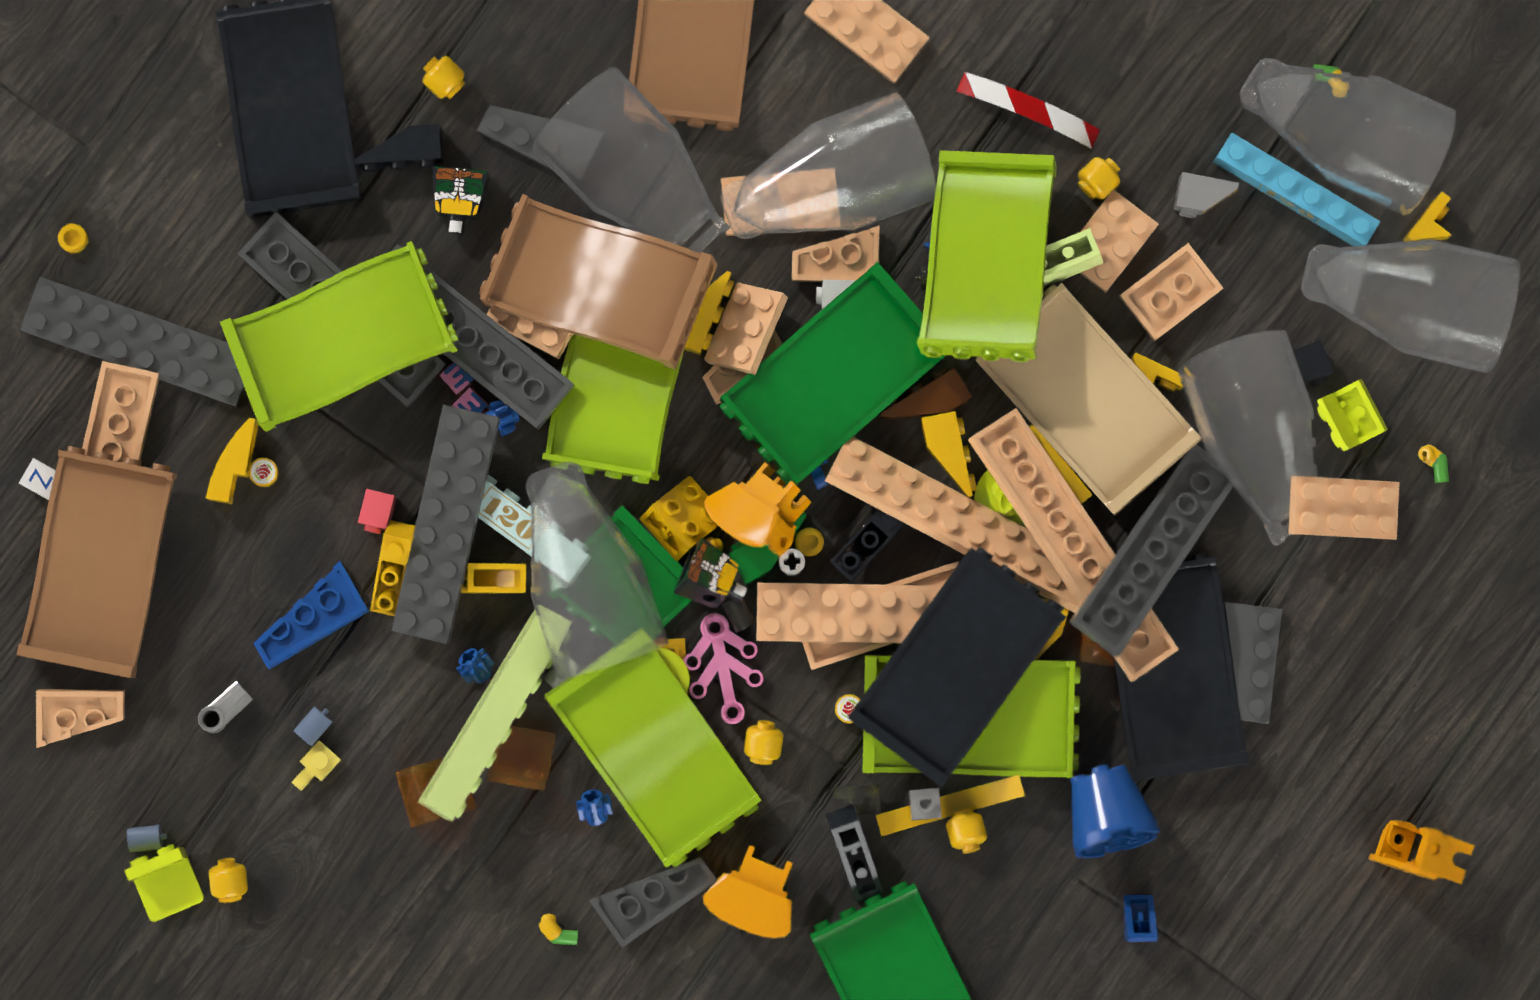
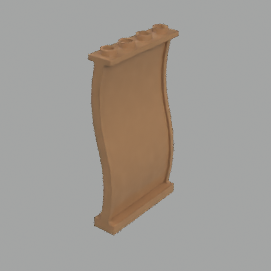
M639 0L625 104V113L630 115V119L647 121L648 117L659 118V122L664 124H676V120L686 121L688 126L703 128L704 124L716 125V129L722 131H732L733 127L739 128L754 0Z
M522 194L520 201L516 202L513 206L511 213L512 221L509 228H505L502 233V245L499 253L495 254L491 260L490 275L487 280L483 281L480 287V299L487 308L492 309L493 307L540 325L634 352L676 370L718 265L713 255L704 252L698 253L653 236L583 218L537 202Z
M68 446L67 451L59 450L58 452L59 459L44 522L30 607L22 640L18 645L17 655L127 678H135L138 667L137 661L150 607L164 523L177 474L169 472L171 466L153 463L152 468L141 466V460L125 457L124 463L113 461L114 455L96 452V457L85 455L86 449Z

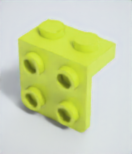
M1362 379L1317 400L1319 405L1317 410L1324 422H1328L1332 430L1331 438L1338 448L1341 447L1343 451L1349 450L1388 430Z
M171 844L157 850L159 856L150 860L147 859V856L140 857L130 862L131 868L124 870L128 880H134L148 917L153 922L199 904L204 900V895L184 847L175 849L174 845Z

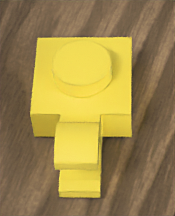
M319 740L300 760V763L306 768L298 774L292 783L302 791L315 776L320 781H323L341 759Z

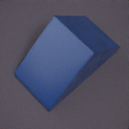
M1124 895L1125 941H1158L1153 895Z

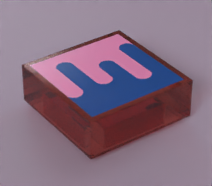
M454 362L438 374L439 378L456 397H459L476 382L474 378Z
M469 386L450 406L484 414L488 410L487 406L489 404Z

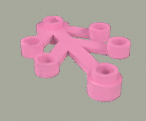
M712 613L702 620L700 631L703 636L692 653L686 655L683 660L688 670H697L701 665L700 658L712 643L714 656L698 681L691 684L689 693L695 699L703 698L707 693V686L718 671L724 699L721 717L728 724H736L743 719L745 711L742 704L735 699L730 670L746 679V683L750 687L760 686L764 678L760 671L750 669L726 653L724 641L739 649L741 656L745 659L754 658L758 649L755 643L746 642L729 630V623L723 615ZM711 623L719 624L720 631L718 633H712L709 630ZM751 645L754 648L753 655H745L743 652L744 646ZM693 656L697 659L698 664L696 667H689L687 665L689 657ZM752 673L758 674L760 677L759 683L752 684L749 676ZM695 685L703 687L702 695L697 696L693 693ZM728 708H736L738 714L735 718L728 717Z

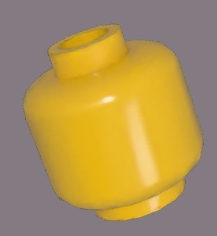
M444 56L439 60L433 57L423 68L426 72L423 76V83L438 98L442 99L446 96L449 99L452 98L465 84L463 81L464 71L448 56Z
M1095 157L1079 171L1078 177L1080 181L1077 184L1090 199L1093 200L1095 197L1104 199L1120 184V177L1117 174L1120 168L1110 158L1104 160L1100 157Z
M759 720L757 725L750 726L746 730L744 753L750 757V761L761 765L772 764L773 760H777L781 756L783 744L782 731L775 728L774 722Z
M963 809L952 813L951 818L946 823L950 845L955 849H962L964 854L980 850L979 845L987 839L983 817L979 813L973 812V809Z
M234 858L218 860V865L213 866L209 870L210 892L212 896L218 898L219 902L223 903L241 900L242 895L248 891L245 866L235 863Z

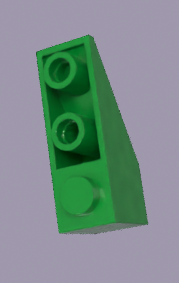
M805 512L793 523L796 526L794 536L806 519L807 515ZM739 541L731 546L733 551L729 553V557L738 564L739 568L737 571L745 586L771 572L780 557L769 550L767 544L762 547H753Z

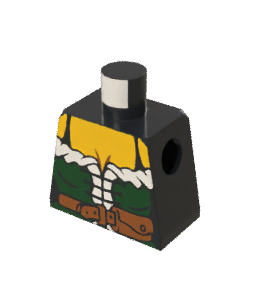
M433 166L436 213L440 217H448L447 233L463 235L465 219L478 220L489 183L490 175L488 171Z
M701 538L690 550L673 593L706 606L717 608L726 597L739 603L744 597L747 588L734 581L739 568L738 564L707 540Z

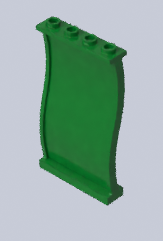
M876 262L867 272L761 362L755 375L748 373L731 389L720 396L719 401L722 404L719 407L730 420L734 417L741 426L738 429L748 441L753 439L760 446L757 451L767 463L773 461L779 468L776 473L786 485L792 481L797 486L947 355L932 358L920 353L917 338L920 337L923 313L884 268Z
M907 881L899 883L891 888L893 893L882 898L881 894H877L865 900L867 906L857 911L854 906L839 913L841 919L831 924L826 919L812 926L814 932L810 933V937L841 1000H971L914 883L908 885Z

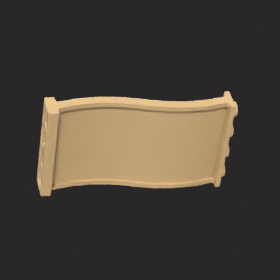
M1063 283L1059 286L1053 284L1043 293L1044 299L1042 300L1036 360L1028 359L1027 362H1015L1011 358H999L996 361H989L982 357H978L975 360L1110 512L1116 516L1202 439L1082 307Z

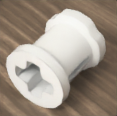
M788 549L779 558L781 571L785 572L788 576L798 575L805 566L804 555L797 549ZM788 555H794L796 560L800 559L801 563L796 565L795 570H790L789 565H784V561L788 560Z

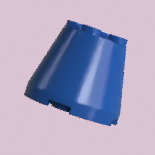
M1102 765L1093 768V774L1091 775L1083 774L1070 779L1072 788V839L1077 858L1103 857L1105 853L1116 852L1122 849L1124 851L1131 850L1158 838L1157 833H1160L1158 822L1128 772L1126 765L1116 766L1109 769V765Z

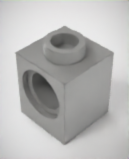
M939 788L909 791L911 820L941 818Z

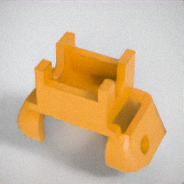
M764 462L747 484L741 482L738 485L733 482L706 497L704 504L711 519L730 536L753 547H762L767 544L769 546L768 549L780 557L788 551L792 544L796 529L793 523L810 505L811 501L804 495L797 503L793 501L800 492V489L792 481L783 488L785 483L778 476L774 481L770 479L775 471Z
M1391 820L1382 831L1375 854H1370L1369 860L1427 879L1436 880L1437 878H1443L1462 884L1466 870L1454 865L1453 856L1457 852L1471 855L1474 845L1445 835L1438 829L1427 827L1417 829L1410 822ZM1416 833L1423 835L1415 861H1407ZM1399 834L1401 840L1399 843L1396 844L1394 839L1395 836Z
M749 845L739 872L733 870L730 875L724 873L704 895V904L719 919L744 931L763 937H785L790 933L792 900L787 899V892L782 889L793 863L787 861L784 870L752 858L755 847Z

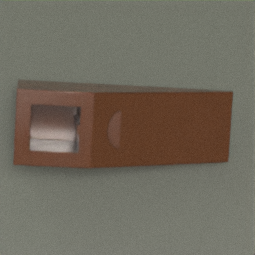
M943 368L931 376L934 380L926 386L919 383L907 391L908 397L900 402L898 399L894 400L884 409L885 411L880 414V417L884 420L927 417L949 413L971 401L973 397L955 368L950 371Z

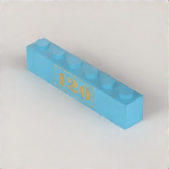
M1233 133L1230 134L1213 162L1360 251L1367 245L1380 223L1376 218Z

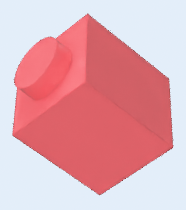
M366 489L358 523L365 525L364 531L381 534V530H386L390 520H392L397 500L396 496Z

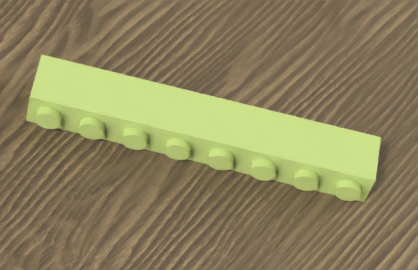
M545 603L537 604L418 800V803L445 820L453 821L455 817L458 819L467 806V803L464 801L470 792L474 793L478 789L482 778L479 776L484 768H489L497 757V753H495L496 748L500 742L502 744L505 743L512 732L510 728L514 718L519 719L525 711L527 704L524 702L530 693L534 694L542 682V679L539 678L545 668L549 669L557 657L554 652L559 644L563 645L572 632L569 627L573 621Z

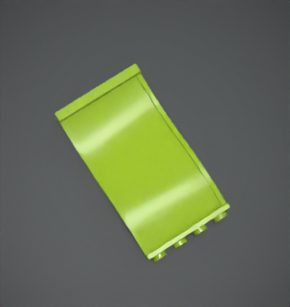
M940 151L931 225L925 303L920 337L917 338V345L921 354L932 358H938L941 355H953V357L958 359H969L970 356L982 357L989 361H996L999 358H1011L1015 362H1027L1028 359L1036 360L1049 214L1054 178H1056L1057 171L1054 155Z
M410 241L403 248L355 265L278 304L237 319L228 318L220 322L258 424L265 432L276 428V424L302 416L342 399L402 368L448 351L452 353L458 351L454 341L459 340L452 324L447 325L444 316L448 315V311L443 299L437 300L434 291L438 289L433 274L427 275L424 265L428 264L422 248L417 249L413 242Z
M573 334L569 341L561 374L575 386L551 414L546 452L543 453L542 459L551 462L550 467L567 470L569 465L578 467L577 472L594 475L595 470L604 471L605 477L621 480L622 475L632 476L633 482L649 484V480L659 481L658 468L665 424L683 353L675 370L666 367L663 363L634 352Z
M641 628L545 694L550 705L638 826L666 868L671 864L673 867L680 865L688 858L686 855L694 848L697 851L701 850L712 841L710 839L712 835L718 831L721 834L725 833L735 825L734 820L742 814L744 817H747L759 808L757 804L762 800Z
M865 655L864 693L892 656ZM1033 660L952 774L1072 778L1073 771H1078V754L1073 753V742H1079V725H1074V713H1079L1080 696H1074L1075 684H1080V667L1075 666V661ZM864 731L863 773H922Z

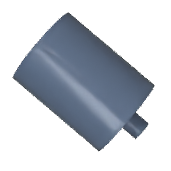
M314 706L293 731L305 742L313 746L333 723L326 716L330 711L326 708L320 711Z
M161 825L127 829V843L130 853L159 850L163 848V840L167 839V833H162Z

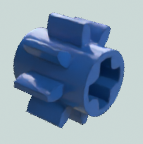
M499 399L487 406L489 412L484 414L501 418L498 429L501 436L507 435L516 429L514 424L519 422V415L508 405L504 404L503 401Z
M472 648L466 650L460 656V666L457 667V671L467 684H470L472 681L480 684L490 678L492 674L491 666L495 663L483 648L479 651Z
M588 790L582 794L581 800L576 801L579 820L583 821L586 819L590 825H601L606 822L608 815L613 814L609 794L602 795V792L599 790Z

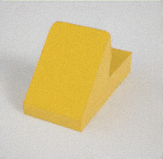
M1444 192L1438 194L1403 241L1407 244L1446 240L1452 235L1434 221L1436 219L1440 222L1450 208L1446 204L1451 198Z
M1135 353L1131 359L1152 383L1157 379L1160 381L1158 385L1169 391L1181 390L1187 381V376L1138 353Z

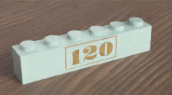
M488 475L478 518L572 586L592 560V557L587 554L589 548L577 539L573 543L564 537L566 534L564 529L554 522L550 526L540 520L543 517L542 513L531 505L525 509L518 504L520 497L507 488L504 492L495 487L498 481Z

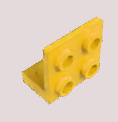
M688 476L652 504L639 518L677 562L701 538L706 537L718 527L705 508L704 503L708 495L691 476Z

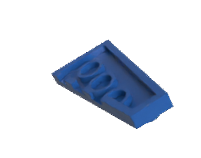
M339 561L326 577L321 578L304 598H300L283 618L280 617L253 644L266 667L270 670L369 612V609L343 563Z

